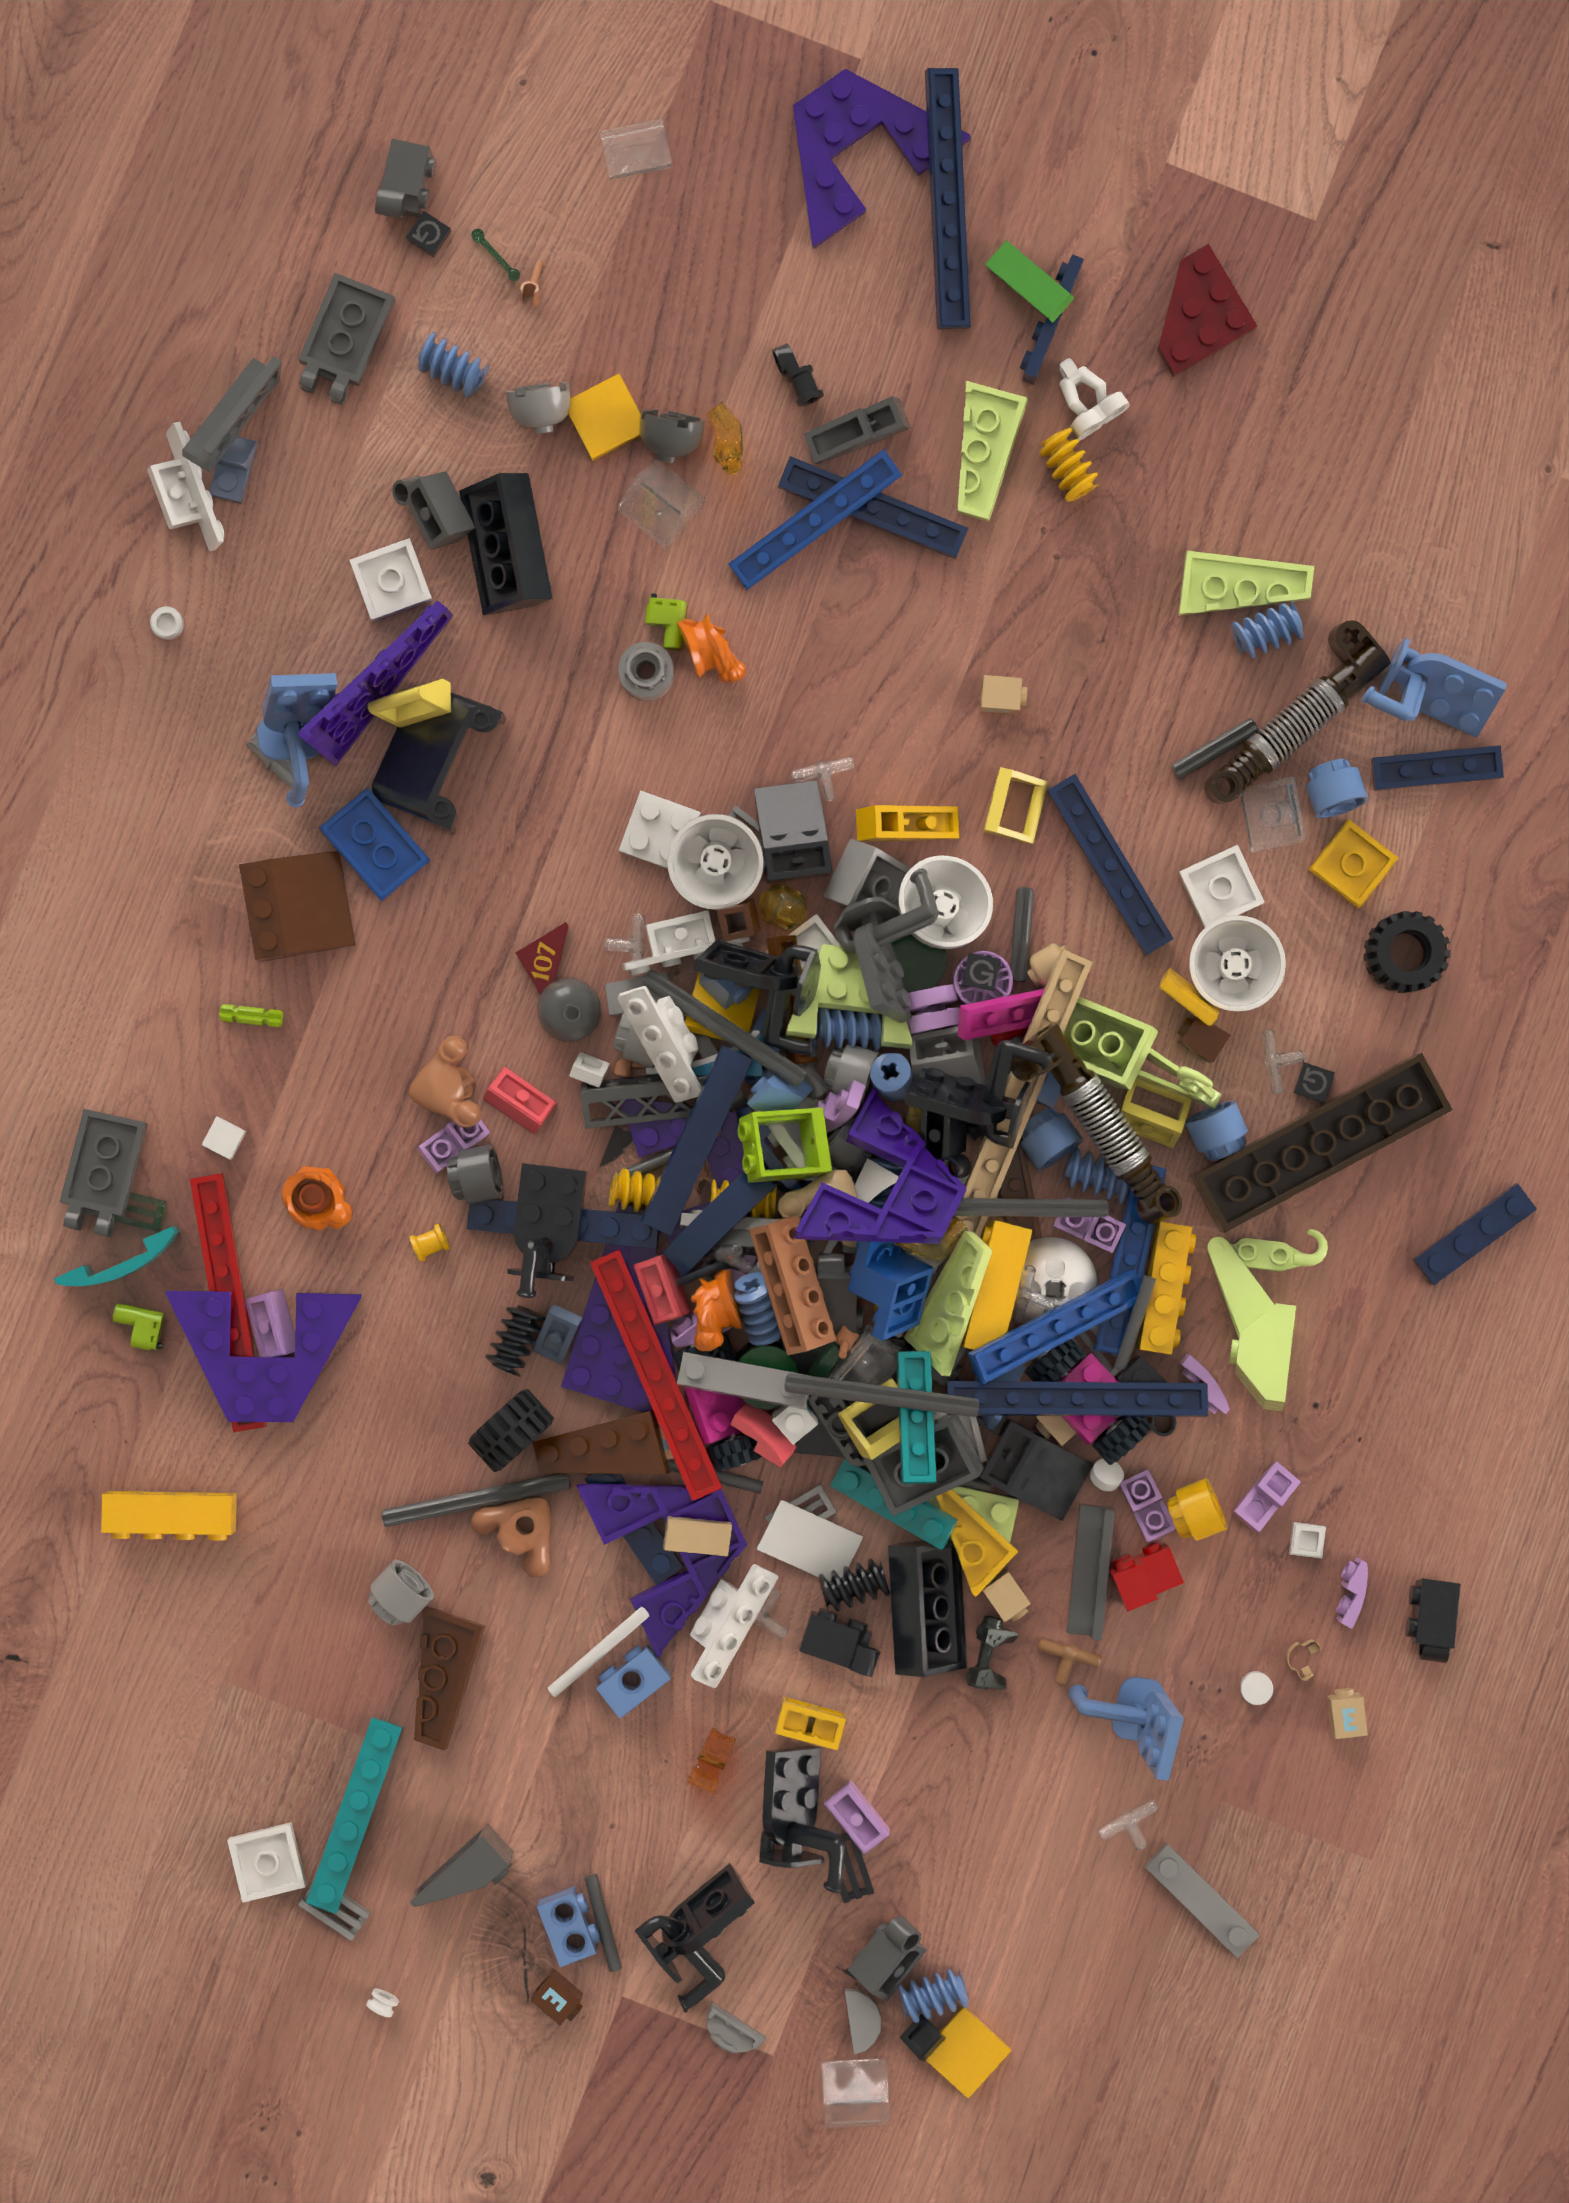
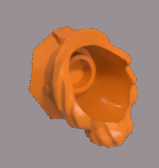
M709 613L704 616L701 622L693 619H682V621L677 622L699 680L706 671L713 669L718 672V678L723 683L737 682L746 675L745 664L735 657L730 651L729 642L721 636L725 633V630L710 623Z
M303 1166L294 1175L289 1176L284 1183L281 1192L283 1205L288 1210L292 1220L297 1224L318 1231L328 1226L337 1230L351 1220L352 1209L350 1204L345 1202V1187L329 1168Z
M723 1269L714 1276V1280L709 1282L699 1278L702 1285L691 1297V1301L697 1303L694 1314L697 1315V1333L694 1338V1345L699 1351L708 1352L721 1346L724 1342L723 1329L729 1327L741 1329L743 1327L738 1303L734 1298L735 1288L731 1270L725 1271Z

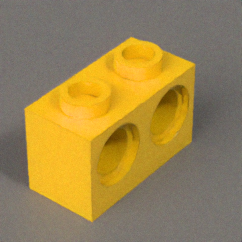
M783 1696L775 1726V1734L838 1751L846 1722V1713Z

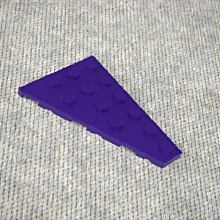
M436 601L432 606L429 605L422 612L421 616L389 647L381 650L374 661L340 693H336L329 700L328 704L297 735L325 759L337 766L375 717V715L369 712L368 703L393 694L449 622L453 614L439 601Z
M619 1202L616 1212L643 1215L645 1210L639 1209L637 1213L634 1212V1207L629 1205L625 1210H622L621 1203ZM606 1244L602 1257L617 1250L621 1251L676 1379L668 1324L664 1322L654 1326L633 1266L636 1263L656 1257V1249ZM595 1276L561 1387L640 1412L653 1410Z

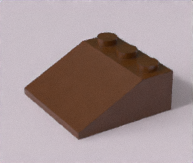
M338 851L239 864L255 960L265 962L356 945Z

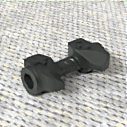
M984 1615L983 1621L976 1629V1638L982 1643L977 1660L978 1663L976 1666L970 1667L966 1673L965 1681L971 1687L984 1690L989 1688L1004 1690L1006 1688L1005 1677L989 1669L992 1649L1006 1643H1013L1017 1639L1018 1634L1009 1629H1004L1001 1618Z

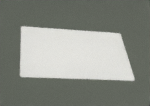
M781 1500L757 1550L819 1577V1574H823L828 1581H831L832 1570H835L840 1577H843V1567H849L863 1536Z

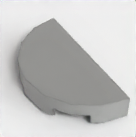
M845 1988L855 2055L866 2051L876 2042L881 2031V2014L877 2003L869 1995L861 1992L859 1989Z
M714 2002L711 2003L707 2013V2027L712 2040L721 2049L731 2053L747 2052L751 2049H757L766 2040L765 2035Z

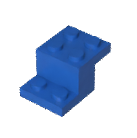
M857 1241L856 1247L858 1249L854 1264L849 1272L850 1282L848 1291L879 1306L874 1315L875 1325L872 1336L883 1341L919 1326L934 1267L902 1252L904 1243Z

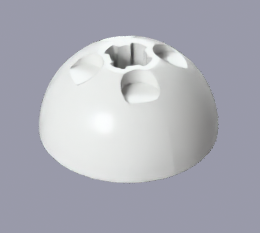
M709 814L691 820L675 835L668 851V872L674 887L686 900L702 908L719 909L737 905L753 893L762 876L763 853L757 837L743 822L727 815Z
M933 856L915 864L903 878L899 889V913L902 915L921 906L916 885L910 881V876L914 871L924 868L927 870V876L932 886L939 914L933 924L911 933V935L923 944L939 949L959 948L981 935L989 924L993 911L991 889L981 872L970 863L952 856Z
M1241 915L1223 917L1209 924L1196 938L1189 958L1190 975L1198 992L1212 1005L1228 1011L1252 1010L1266 1003L1279 989L1286 968L1283 946L1272 929L1255 918Z
M1045 1237L1029 1242L1012 1314L1025 1324L1097 1287V1274L1089 1256L1079 1246L1062 1238Z

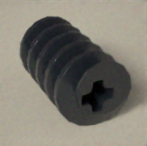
M518 1305L517 1307L506 1308V1311L512 1316V1319H501V1323L507 1328V1331H496L495 1334L502 1342H491L490 1346L497 1353L496 1355L486 1354L485 1358L493 1366L521 1377L514 1368L525 1367L526 1363L520 1356H530L531 1351L525 1344L536 1343V1339L530 1332L540 1333L542 1329L535 1320L545 1321L546 1317L529 1308Z
M868 1559L866 1570L858 1562L856 1563L855 1573H852L845 1566L843 1567V1577H840L835 1570H832L831 1581H828L823 1574H819V1583L828 1611L831 1604L836 1612H839L841 1610V1601H844L849 1608H852L853 1597H856L861 1604H865L866 1593L873 1600H877L878 1589H881L886 1597L890 1596L881 1561L880 1565L877 1566L873 1559Z

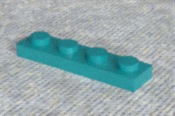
M931 1351L897 1352L898 1388L932 1392ZM898 1407L902 1484L935 1483L936 1463L933 1412Z
M846 1458L843 1459L830 1485L940 1550L945 1547L958 1522V1519L927 1501L892 1517L869 1469L866 1466L858 1467L851 1465Z

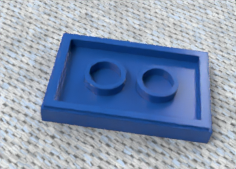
M368 787L319 827L320 832L381 902L430 862L427 855Z

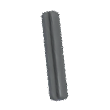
M1249 718L1173 763L1171 768L1174 775L1178 779H1182L1252 737L1254 733H1258L1256 723Z
M1020 887L1016 892L1010 966L1013 982H1025L1028 974L1034 890L1027 887Z

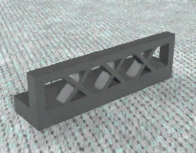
M273 356L269 363L264 365L253 358L182 449V456L210 473L279 383L282 361Z
M660 1075L603 1080L599 1088L585 1082L581 1083L580 1092L585 1129L689 1117L692 1111V1107L684 1101L675 1102L667 1111H660L652 1105L653 1101L660 1095H667L673 1100ZM696 1075L702 1087L708 1075ZM642 1097H650V1098L648 1099V1101H646V1100H645L644 1098H642ZM626 1099H636L643 1105L637 1114L628 1115L619 1108ZM619 1100L616 1104H613V1103L611 1102V1101ZM603 1102L611 1108L605 1118L591 1119L590 1103ZM680 1105V1106H682L684 1109H677V1108H678V1106ZM647 1109L652 1111L649 1113H644ZM615 1112L620 1115L612 1117L615 1114Z
M1079 1504L1066 1630L1069 1634L1089 1635L1092 1639L1102 1640L1115 1515L1112 1507Z

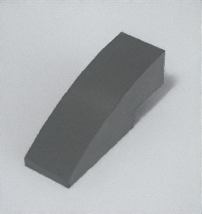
M891 396L865 409L859 408L804 433V437L814 463L819 464L885 440L911 427L900 398Z

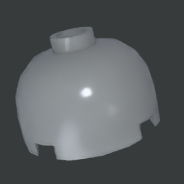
M559 382V386L551 387L550 383L518 387L515 388V392L511 390L506 391L508 407L514 420L523 427L534 428L535 434L554 431L553 425L562 422L568 415L570 409L569 382Z

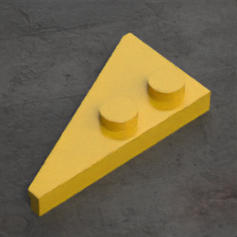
M951 1489L936 1496L942 1511L958 1519L951 1533V1538L971 1592L976 1597L1018 1553V1550L961 1496Z

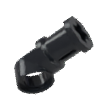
M788 343L772 349L781 375L785 376L787 381L791 382L798 397L796 401L798 407L812 404L824 396L823 391L818 389L812 376L814 371L812 365L799 367Z

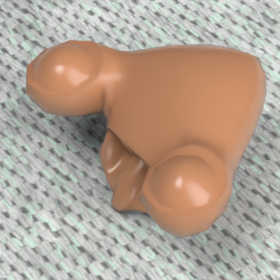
M450 1035L441 1041L434 1057L415 1076L408 1094L418 1105L448 1117L459 1127L471 1128L479 1123L482 1115L478 1104L470 1100L465 1101L472 1096L476 1081L471 1077L467 1069L457 1067L454 1064L461 1061L468 1053L467 1042L461 1036Z
M540 1497L526 1498L503 1506L482 1507L474 1512L471 1520L474 1531L480 1535H487L493 1533L499 1527L497 1538L502 1545L503 1551L522 1555L526 1551L529 1552L524 1558L523 1570L530 1577L540 1578L548 1573L552 1562L549 1552L551 1509L547 1499Z

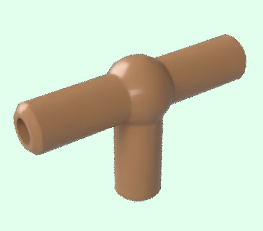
M1042 1638L1039 1640L1037 1647L1038 1651L1061 1657L1055 1678L1056 1683L1060 1685L1068 1684L1074 1661L1098 1668L1102 1659L1100 1655L1077 1649L1072 1644L1063 1645Z

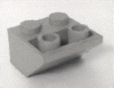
M958 1026L911 1034L912 1046L909 1050L914 1077L916 1078L921 1068H937L947 1075L957 1078L969 1077L976 1083L985 1085L980 1037L963 1040L957 1036Z

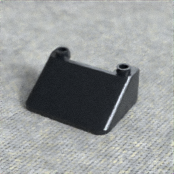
M451 692V713L404 727H397L373 780V794L381 803L455 835L457 829L453 824L457 815L456 808L450 800L438 794L468 728L477 732L488 733L494 730L499 723L505 724L506 716L495 708Z

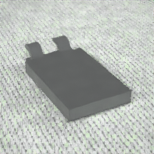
M334 273L298 359L300 364L306 366L299 381V384L302 385L301 389L313 394L319 376L334 382L329 392L330 400L343 405L350 383L360 386L395 302V297Z
M83 1110L60 1199L61 1203L68 1205L63 1222L64 1227L81 1231L84 1213L98 1216L94 1233L112 1238L115 1215L125 1217L148 1127L147 1123L92 1110Z

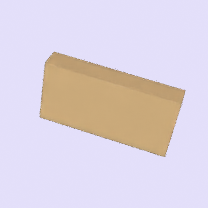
M667 1516L663 1549L666 1551L728 1556L732 1524L725 1521Z

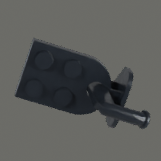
M716 940L696 958L694 971L704 973V976L709 979L730 980L741 988L755 987L770 990L762 1031L764 1042L771 1047L796 1054L810 1055L812 1058L816 1057L817 1042L814 1038L810 1039V1041L800 1040L783 1035L790 994L796 995L793 1014L798 1017L811 1006L815 998L821 971L818 949L803 945H793L784 950L778 957ZM795 959L806 962L802 975H800L799 967L794 964Z
M1003 1040L995 1048L987 1086L976 1083L969 1077L957 1078L947 1075L937 1068H921L906 1093L904 1104L965 1122L980 1124L985 1136L991 1142L1013 1149L1031 1089V1082L1026 1081L1017 1099L1005 1096L1013 1059L1016 1057L1042 1066V1070H1046L1055 1054H1049L1041 1049L1014 1041ZM1005 1118L1010 1120L1008 1132L997 1130L998 1123L1004 1121Z
M522 1163L514 1237L519 1250L523 1253L522 1269L507 1268V1274L521 1276L520 1289L517 1290L518 1296L523 1298L536 1296V1291L534 1290L535 1278L574 1281V1276L556 1273L555 1265L556 1262L567 1258L578 1244L588 1171Z
M805 1746L767 1750L762 1813L764 1830L760 1839L759 1862L784 1868L802 1867L824 1863V1856L802 1851V1846L830 1852L828 1879L824 1882L823 1886L830 1892L840 1893L843 1890L841 1886L845 1851L843 1837L837 1832L814 1827L817 1818L821 1748ZM775 1844L783 1846L782 1850L774 1849Z
M730 1863L678 1905L669 1916H653L635 1930L658 1964L677 1984L682 1981V1978L672 1960L678 1955H684L705 1978L685 1995L677 1996L684 2013H687L688 2009L703 2000L721 1985L725 1979V1971L703 1946L712 1938L719 1936L724 1928L738 1917L743 1916L755 1904L739 1873ZM659 1929L662 1930L663 1941L661 1943L653 1936Z

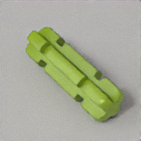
M222 1004L219 1018L224 1022L234 1023V1020H236L237 1023L260 1026L267 1024L269 1027H281L283 1012L274 1009L266 1011L264 1008L247 1006L236 1008L235 1005Z

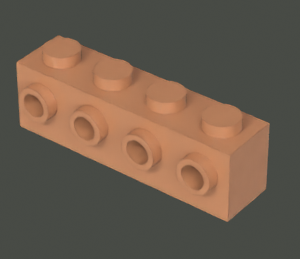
M798 1215L749 1229L787 1355L806 1352L836 1341L833 1323L826 1308L824 1294L818 1282L814 1261L810 1255L807 1242L804 1239L794 1238L795 1231L800 1223Z

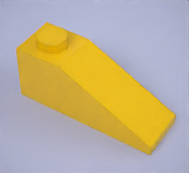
M874 805L856 809L857 841L892 842L959 839L958 806Z

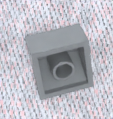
M850 838L823 897L843 908L871 897H881L898 906V894L901 883L911 868L876 847Z

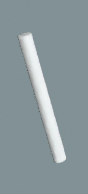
M640 1607L553 1682L548 1687L550 1694L557 1697L649 1617L646 1609Z

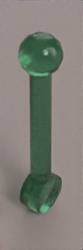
M474 229L471 234L473 241L481 243L508 272V278L511 281L519 280V270L512 268L489 244L481 229Z

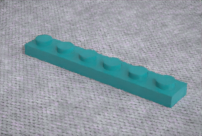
M374 1716L371 1718L309 1892L307 1904L335 1914L338 1912L403 1729L402 1726Z

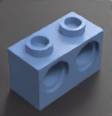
M574 1886L538 1901L537 1909L560 1967L597 1953V1943L601 1942V1938L595 1923L589 1924L586 1912H589V1906L583 1893L578 1894ZM566 1903L572 1907L574 1913L569 1917H562L557 1913L556 1907L559 1904ZM572 1934H579L584 1938L585 1944L581 1947H573L569 1944L567 1938Z

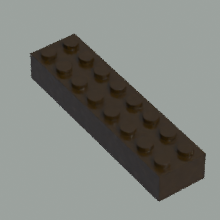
M1414 1054L1247 1144L1238 1152L1219 1159L1193 1173L1190 1177L1219 1231L1226 1233L1447 1114L1453 1109L1423 1054Z

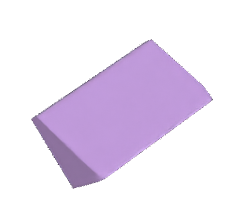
M280 1289L245 1299L259 1356L279 1357L295 1352V1332L284 1291Z
M851 1780L846 1782L824 1802V1805L863 1854H866L889 1836L890 1829Z

